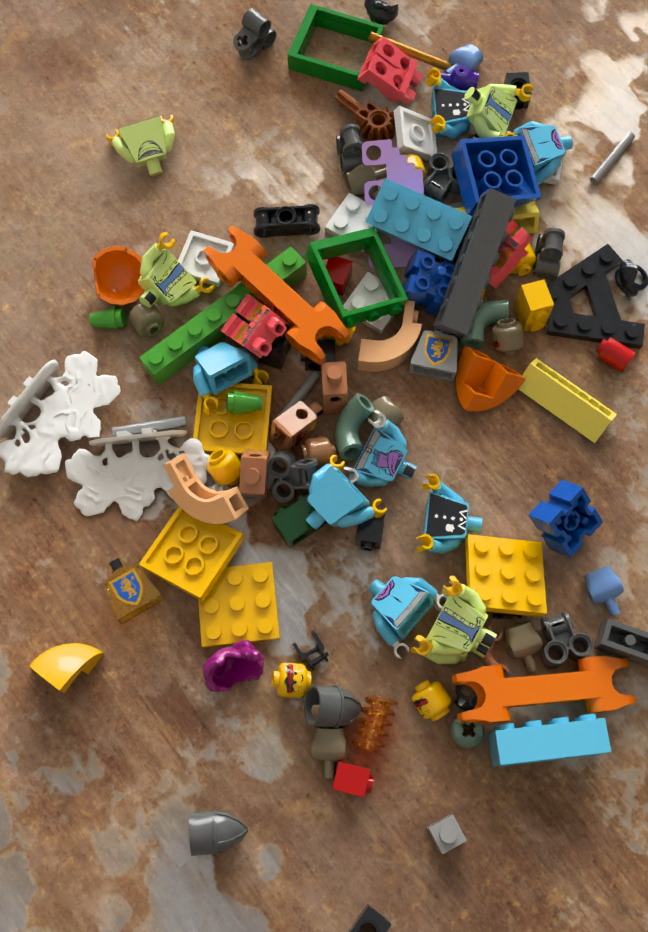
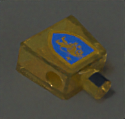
M117 558L108 564L113 576L106 579L104 585L114 616L121 625L164 600L163 596L137 564L127 568L122 558Z

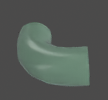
M508 300L482 302L480 309L475 312L473 318L475 324L471 333L460 337L461 347L467 346L473 349L482 347L484 345L485 328L491 324H497V321L509 317Z
M357 393L345 405L336 422L335 443L340 458L344 461H352L360 457L363 446L359 439V430L362 423L375 410L371 401L361 393Z

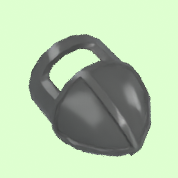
M312 685L308 689L304 701V714L309 726L335 729L349 725L359 717L362 711L360 701L338 685ZM313 705H319L318 716L314 722L311 708Z
M217 809L190 813L189 841L191 856L219 855V853L230 850L243 840L248 832V827L240 819L227 812L217 811Z

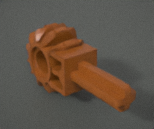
M345 90L337 92L335 100L355 115V124L360 127L363 139L368 138V141L394 138L396 134L394 112H389L387 107L380 109L379 106L370 100L363 105Z

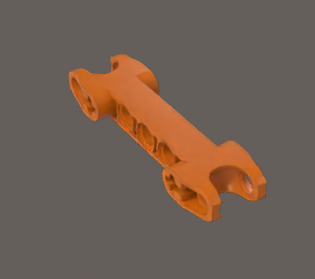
M231 226L227 229L229 232L228 237L235 245V248L228 253H220L212 247H206L203 250L204 257L212 266L217 276L226 285L232 287L240 281L270 310L286 322L290 329L284 335L287 341L300 354L320 365L326 361V355L318 346V339L323 336H332L345 343L350 339V333L337 314L327 304L319 302L314 308L311 307L263 263L262 260L267 257V253L257 240L240 229Z
M608 656L588 657L577 660L579 672L504 678L502 665L482 666L472 671L455 674L452 676V683L470 686L477 696V704L473 710L457 714L458 722L482 725L511 721L509 708L584 701L586 713L596 714L636 704L635 696L618 693L612 684L613 673L618 669L629 667L628 659Z

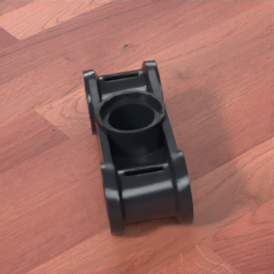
M314 204L258 207L253 212V216L256 219L254 235L260 238L315 235L320 232V225L318 224L320 209Z

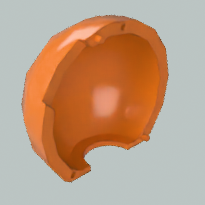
M116 245L103 248L94 255L93 273L97 297L109 305L125 306L136 302L145 292L138 284V279L141 276L142 257L125 246Z

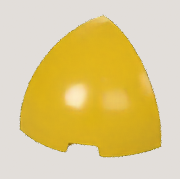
M63 644L46 650L34 659L29 666L51 685L65 693L81 671L89 675L104 655V652L86 644Z

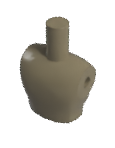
M364 163L346 173L354 196L365 195L364 185L366 182L378 181L387 177L386 168L374 171L372 165L367 166ZM378 185L372 186L369 189V194L377 192Z
M383 396L371 402L374 409L384 414L386 419L397 426L404 420L400 408L391 401L389 396ZM375 412L369 416V419L373 422H376L379 418V415Z
M531 621L506 627V649L512 659L523 658L527 673L536 671L537 667L533 654L543 648L541 637L533 628Z
M343 726L335 729L315 727L311 755L314 759L324 761V778H334L335 761L344 760L347 757V741L344 736Z

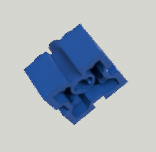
M418 249L407 262L404 277L408 279L402 284L408 300L415 301L414 308L418 304L423 305V312L437 317L456 264L445 259L438 263L435 261V255Z
M561 480L550 491V500L547 503L541 501L532 510L529 517L536 528L543 531L541 536L549 549L571 558L584 544L581 539L585 535L591 536L603 521L597 510L588 506L591 500L583 487Z

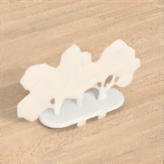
M82 351L80 355L73 354L66 357L65 372L62 377L55 378L59 369V364L56 360L46 363L34 378L29 376L23 383L25 386L23 392L18 398L14 395L8 401L10 408L0 419V439L10 435L16 428L15 439L0 443V457L5 461L4 472L11 475L20 472L26 477L37 476L41 473H56L59 470L62 457L58 446L60 438L66 437L69 441L80 440L83 436L88 438L99 437L101 420L93 413V409L102 405H109L120 394L121 390L117 377L109 375L98 377L96 375L98 359L86 351ZM63 380L67 381L69 385L64 386L61 382ZM52 385L55 391L53 395L46 397L45 400H39L48 387ZM34 405L40 408V416L35 421L29 423L22 421ZM35 425L36 428L31 430L28 426ZM24 428L30 435L28 443H24L21 436L25 433L22 431ZM16 440L20 441L19 447L15 445Z
M153 428L141 429L142 434L133 435L128 431H117V437L89 441L91 446H105V451L100 456H97L86 449H78L73 454L72 459L65 461L67 478L81 484L83 487L78 491L74 505L81 510L84 516L104 513L106 508L115 501L119 504L121 513L124 516L137 522L143 514V508L150 506L155 500L154 491L157 488L161 487L171 497L168 490L174 487L163 467L164 464L170 461L167 458L166 450H169V454L174 452L176 456L180 455L179 451H184L195 474L203 484L208 481L206 466L209 455L204 453L203 445L198 439H189L180 448L168 443V439L185 436L187 434L185 430L157 432ZM158 440L160 450L155 456L143 457L140 454L139 442ZM132 443L133 450L123 457H117L112 450V445ZM162 453L164 458L159 461L158 457ZM107 458L108 465L104 466L102 463L103 459Z

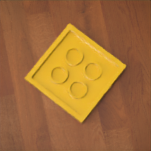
M236 383L216 395L210 393L211 397L218 400V411L215 410L214 405L209 404L207 405L209 415L203 411L204 398L200 397L198 393L193 439H198L202 443L205 454H212L218 449L232 450L236 456H242L245 449L267 451L272 385ZM233 390L262 396V411L233 415V412H227V392L233 393Z
M178 507L139 565L149 573L204 601L244 541L245 536L243 533L225 524H210L195 519Z
M468 534L465 538L467 587L478 593L486 607V612L544 617L547 614L542 542Z
M272 562L226 567L204 601L198 599L202 648L234 645L242 640H249L251 643L280 640Z

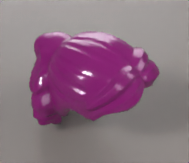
M242 640L236 642L231 647L222 648L214 653L203 665L206 687L212 692H226L237 683L245 682L246 680L251 681V679L259 680L260 676L264 673V658L249 640Z

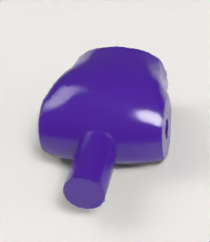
M459 65L451 74L441 73V78L449 85L467 91L471 87L477 88L479 73L472 72L465 66Z

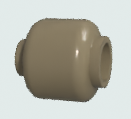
M140 302L130 312L129 321L136 332L142 337L155 336L164 326V317L155 304L149 308Z
M515 318L501 319L492 328L494 348L499 352H503V355H514L518 352L517 350L524 346L523 325L517 322Z

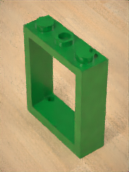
M310 4L288 52V69L362 92L365 84L357 79L360 74L359 72L304 56V53L316 26L368 41L371 32L384 36V25Z
M375 227L309 243L305 257L326 304L337 314L345 327L352 328L364 321L374 322L382 316H395L403 311L408 297ZM366 249L389 300L345 311L323 260Z

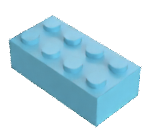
M385 178L365 223L369 228L375 227L376 231L435 255L436 258L454 263L467 235L472 216Z
M596 714L581 715L573 718V722H569L568 717L554 718L551 721H547V725H542L541 720L528 721L525 724H520L521 728H515L514 723L502 724L494 727V731L487 734L492 767L593 756L611 752L605 718L596 719Z

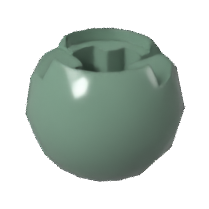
M456 717L451 724L450 732L452 739L457 745L469 749L481 743L485 730L482 724L458 722ZM471 725L473 727L471 731L473 737L470 735L464 737L462 735L464 730L461 726L467 727Z

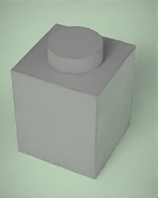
M449 814L426 827L440 854H444L467 841L453 814Z

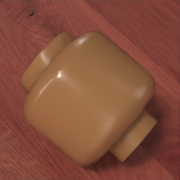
M326 437L306 438L302 445L298 447L299 460L316 458L318 461L316 469L322 468L325 464H330V457L336 455L335 445H331Z

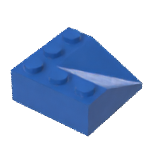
M525 135L459 140L451 157L466 214L474 216L481 194L490 188L516 199L514 207L535 202L542 198Z

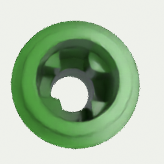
M118 306L91 313L89 316L90 325L93 328L120 330L121 327L127 325L125 309Z
M233 390V393L227 392V412H233V415L262 411V396Z

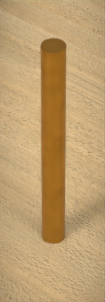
M371 32L368 41L375 43L382 36ZM387 38L411 58L444 71L452 66L447 61Z

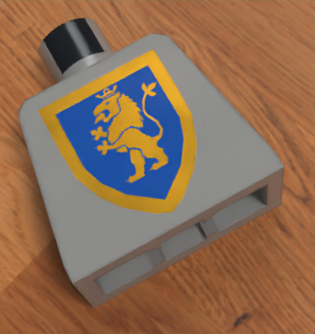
M434 328V332L423 331L411 359L409 373L454 382L457 371V337L448 335V333Z

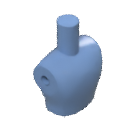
M472 44L454 50L448 58L452 66L444 73L451 74L459 65L475 72L483 62L482 52Z
M610 565L584 575L587 593L591 602H605L610 616L619 614L620 611L614 598L623 593L624 589L620 579L612 571Z

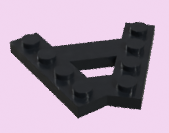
M606 244L546 284L554 303L547 320L546 335L601 343L603 339L608 341L611 337L626 347L642 348L645 324L621 320L606 274L620 266L623 261L609 244ZM585 289L593 316L574 313L569 299Z

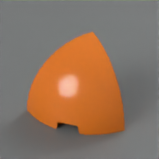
M464 346L457 367L456 390L459 401L466 411L477 412L494 408L509 399L524 382L525 378L506 364H500L492 360L489 355Z

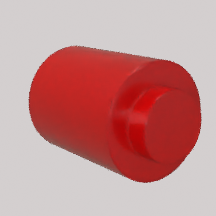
M611 337L608 341L603 339L596 350L600 353L597 357L598 359L621 373L636 353Z

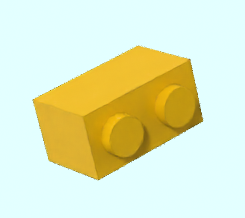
M545 280L528 283L520 287L513 308L518 321L523 325L524 331L531 330L534 332L542 329L553 309L554 303Z

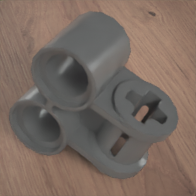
M250 8L242 18L243 27L235 35L233 44L242 59L251 60L262 47L265 49L269 48L274 43L277 34L271 28L270 20L254 8Z
M357 124L343 126L340 129V135L336 136L338 156H340L343 175H346L347 172L353 170L356 166L363 164V142L360 137V127Z
M435 153L430 157L427 172L428 178L423 184L424 195L427 194L441 203L444 202L449 192L461 194L458 181L456 180L454 165L452 167L449 166L450 160L446 154Z
M548 228L544 231V234H539L535 248L536 263L533 266V275L551 278L558 277L563 256L562 246L565 239V232L562 229Z
M285 449L278 450L268 463L269 473L273 477L278 478L272 488L273 497L280 502H288L293 498L298 489H309L312 475L317 472V459L305 458L295 460L291 451ZM277 460L284 461L287 467H280L277 464ZM281 484L288 485L291 491L283 490Z
M566 611L562 612L561 616L548 620L546 618L540 619L543 635L548 642L540 654L541 662L545 667L556 669L564 663L567 657L577 662L578 659L586 658L593 650V641L587 634H575L572 620ZM573 642L581 643L584 646V653L577 652L573 648ZM548 650H556L560 655V660H552L548 655Z

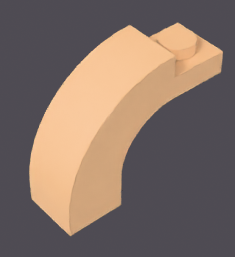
M408 300L405 304L402 326L396 335L386 340L361 338L358 370L379 372L392 369L403 363L413 353L418 344L422 324L417 323L418 311L414 310L415 301Z
M185 453L176 456L163 465L174 485L168 492L179 507L195 519L210 524H223L236 520L249 509L238 487L226 491H214L206 487L198 479Z

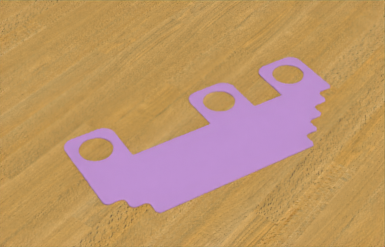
M391 139L366 141L362 144V161L365 165L386 164L388 180L424 195L423 170L415 169L414 162L408 163L407 156L400 155L398 147H392ZM373 145L378 146L381 150L380 158L374 161L366 156L367 149ZM384 180L368 181L365 183L366 204L373 205L375 202L369 196V189L374 185L381 187ZM392 237L391 244H383L393 268L406 267L408 260L418 250ZM369 257V266L372 269H375Z

